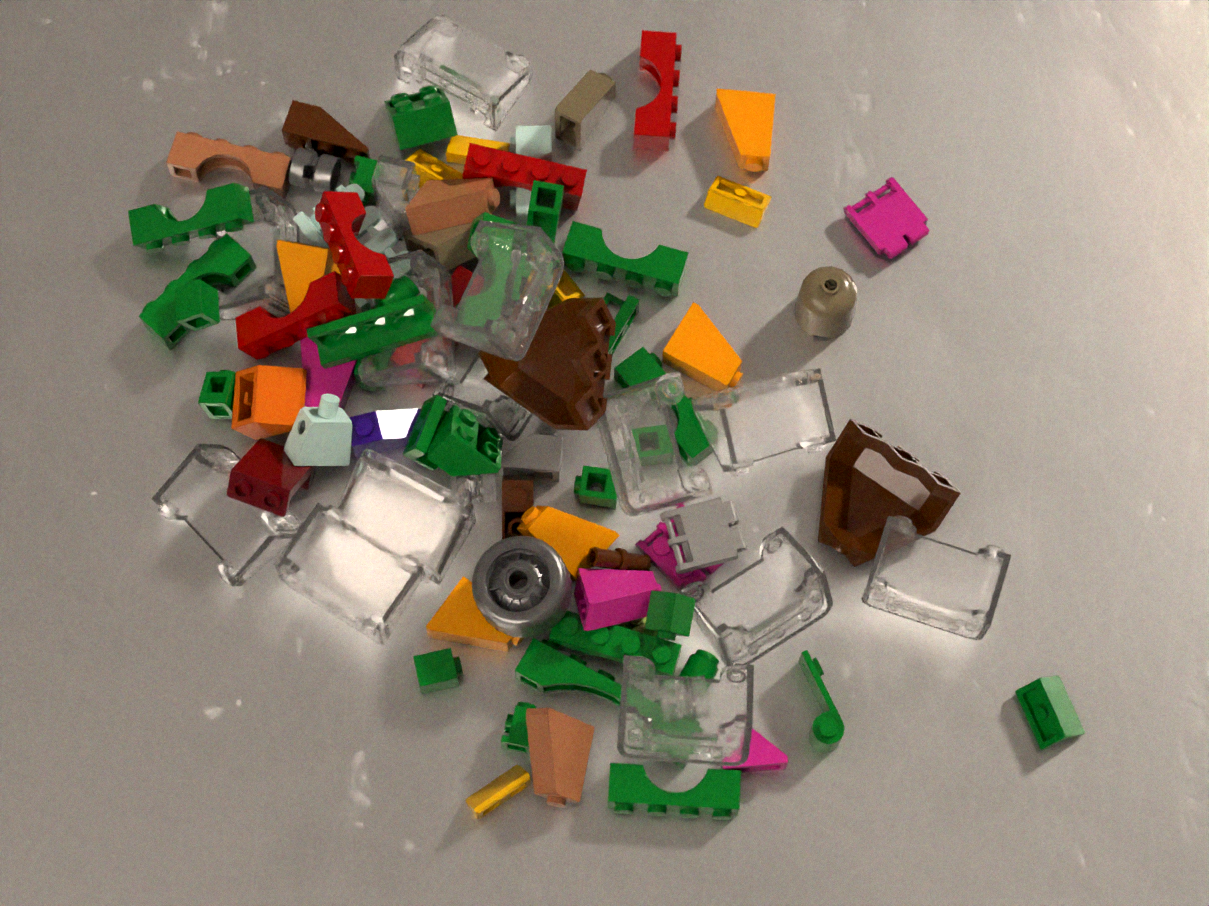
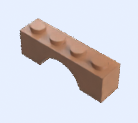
M182 132L176 133L166 161L171 176L200 182L207 174L216 169H238L251 178L256 196L285 202L290 187L289 173L292 159L286 154L260 151L251 145H244L242 147L220 138L215 140L203 138L200 134L194 132H187V134Z

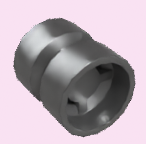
M299 147L294 154L290 167V185L306 189L312 185L314 191L334 192L340 176L341 158L322 154L318 157L317 152Z

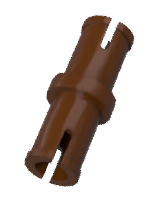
M592 547L587 555V563L590 567L649 571L651 568V558L649 555L628 553L627 550L622 548L608 550Z

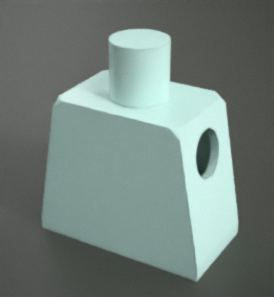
M323 394L319 407H303L299 410L284 446V452L294 466H349L352 421L344 410L338 407L340 398L336 395Z

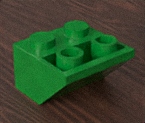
M425 86L420 88L419 92L410 95L398 93L391 96V100L384 101L400 150L458 135L450 102L441 86Z
M454 404L439 420L429 445L427 459L452 477L495 474L501 469L503 439L495 429L485 427L478 422L472 412L467 409L462 410Z

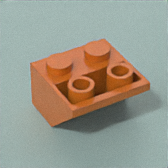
M256 365L236 371L231 429L254 440L290 432L299 410L305 407L307 370L303 368Z

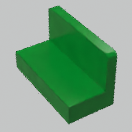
M439 395L424 401L402 454L431 471L436 470L438 466L427 459L429 445L439 420L447 413L444 410L447 400Z
M1058 675L1038 678L1015 691L1041 750L1049 749L1068 738L1080 737L1085 734L1063 682Z

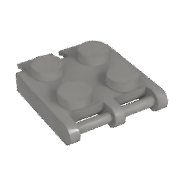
M721 497L660 514L661 521H665L670 537L667 540L670 548H673L678 564L675 566L677 574L738 559L739 552L747 550L741 527L730 529V526L739 524L733 501L722 503ZM671 520L674 521L675 530H676V532H677V534H678L677 537H676V535H675V532H674V529H673V525H672ZM679 546L682 547V551H683V554H684V560H685L686 563L683 562V559H682V555H681Z

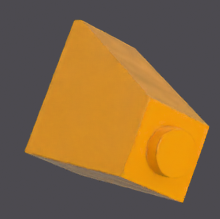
M717 88L715 109L738 168H745L751 172L768 171L776 94Z
M277 240L276 247L291 313L304 300L310 282L333 271L340 274L337 264L333 262L330 248L295 241Z
M693 302L665 346L662 354V363L726 397L730 388L735 390L743 378L744 374L740 372L742 360L701 307Z
M532 506L522 515L521 520L523 522L516 528L523 536L538 538L553 547L563 559L569 571L571 581H576L578 568L591 569L587 563V555L590 548L608 549L620 536L614 530L549 506Z
M464 576L426 626L428 636L433 639L506 652L511 649L513 644L519 646L524 639L506 635L488 623L475 603L472 582Z

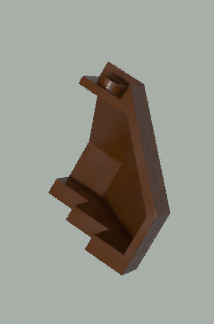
M603 297L569 298L489 334L488 336L491 341L478 353L488 372L483 379L555 430L588 431L606 412L607 399L603 398L605 380H610L612 354H608L610 336L615 335L616 323Z
M850 419L825 459L818 543L832 547L837 552L845 555L850 563L856 567L935 532L961 492L946 476L937 470L934 473L930 472L919 463V458L901 446L895 447L882 440L883 434L876 429Z

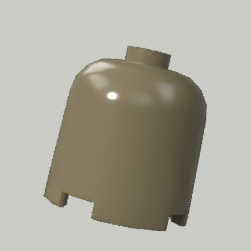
M833 266L820 267L808 274L802 282L795 303V319L803 331L813 337L817 335L828 337L829 339L838 337L846 332L852 324L857 304V288L852 277L844 270Z

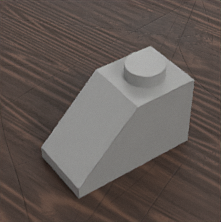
M550 431L530 434L502 456L501 469L497 472L498 476L534 475L535 480L559 482L563 436H557L556 433Z

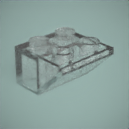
M379 155L371 180L376 208L381 212V216L388 227L397 233L398 241L403 242V232L411 229L405 208L409 206L413 197L420 190L418 188L420 175L416 174L414 162Z

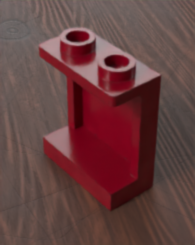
M260 438L231 469L227 496L284 517L288 512L290 499L300 487L306 490L311 487L316 466H294L284 452V446Z

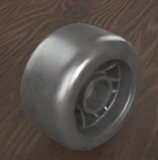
M513 536L495 543L480 557L473 572L472 592L478 609L491 626L506 635L526 638L543 634L559 623L571 602L572 581L563 559L553 547L538 538ZM528 579L527 584L523 588H513L519 580Z

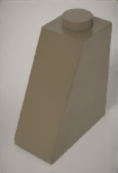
M590 69L555 108V138L580 151L582 150L616 96V82L610 76Z
M472 222L419 235H412L411 229L403 232L407 251L415 257L416 262L440 273H445L476 257L467 249Z

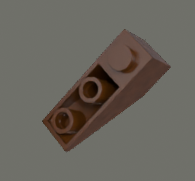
M292 100L282 128L286 145L294 150H297L299 147L312 150L320 156L327 154L339 157L355 165L354 159L356 155L370 159L368 147L323 108Z
M503 475L502 540L513 536H523L516 528L523 522L521 520L522 515L534 506V475Z

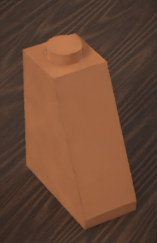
M493 177L426 181L405 208L412 235L471 223L473 219L483 212L493 214L499 206L500 194L498 189H495Z
M552 708L527 709L526 723L534 794L546 798V804L555 807H565L566 803H580L595 727Z

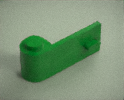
M808 650L801 652L798 663L823 712L815 718L811 726L809 741L815 750L828 753L838 747L844 735L845 727L820 677L824 675V672L817 658L815 657L812 660Z

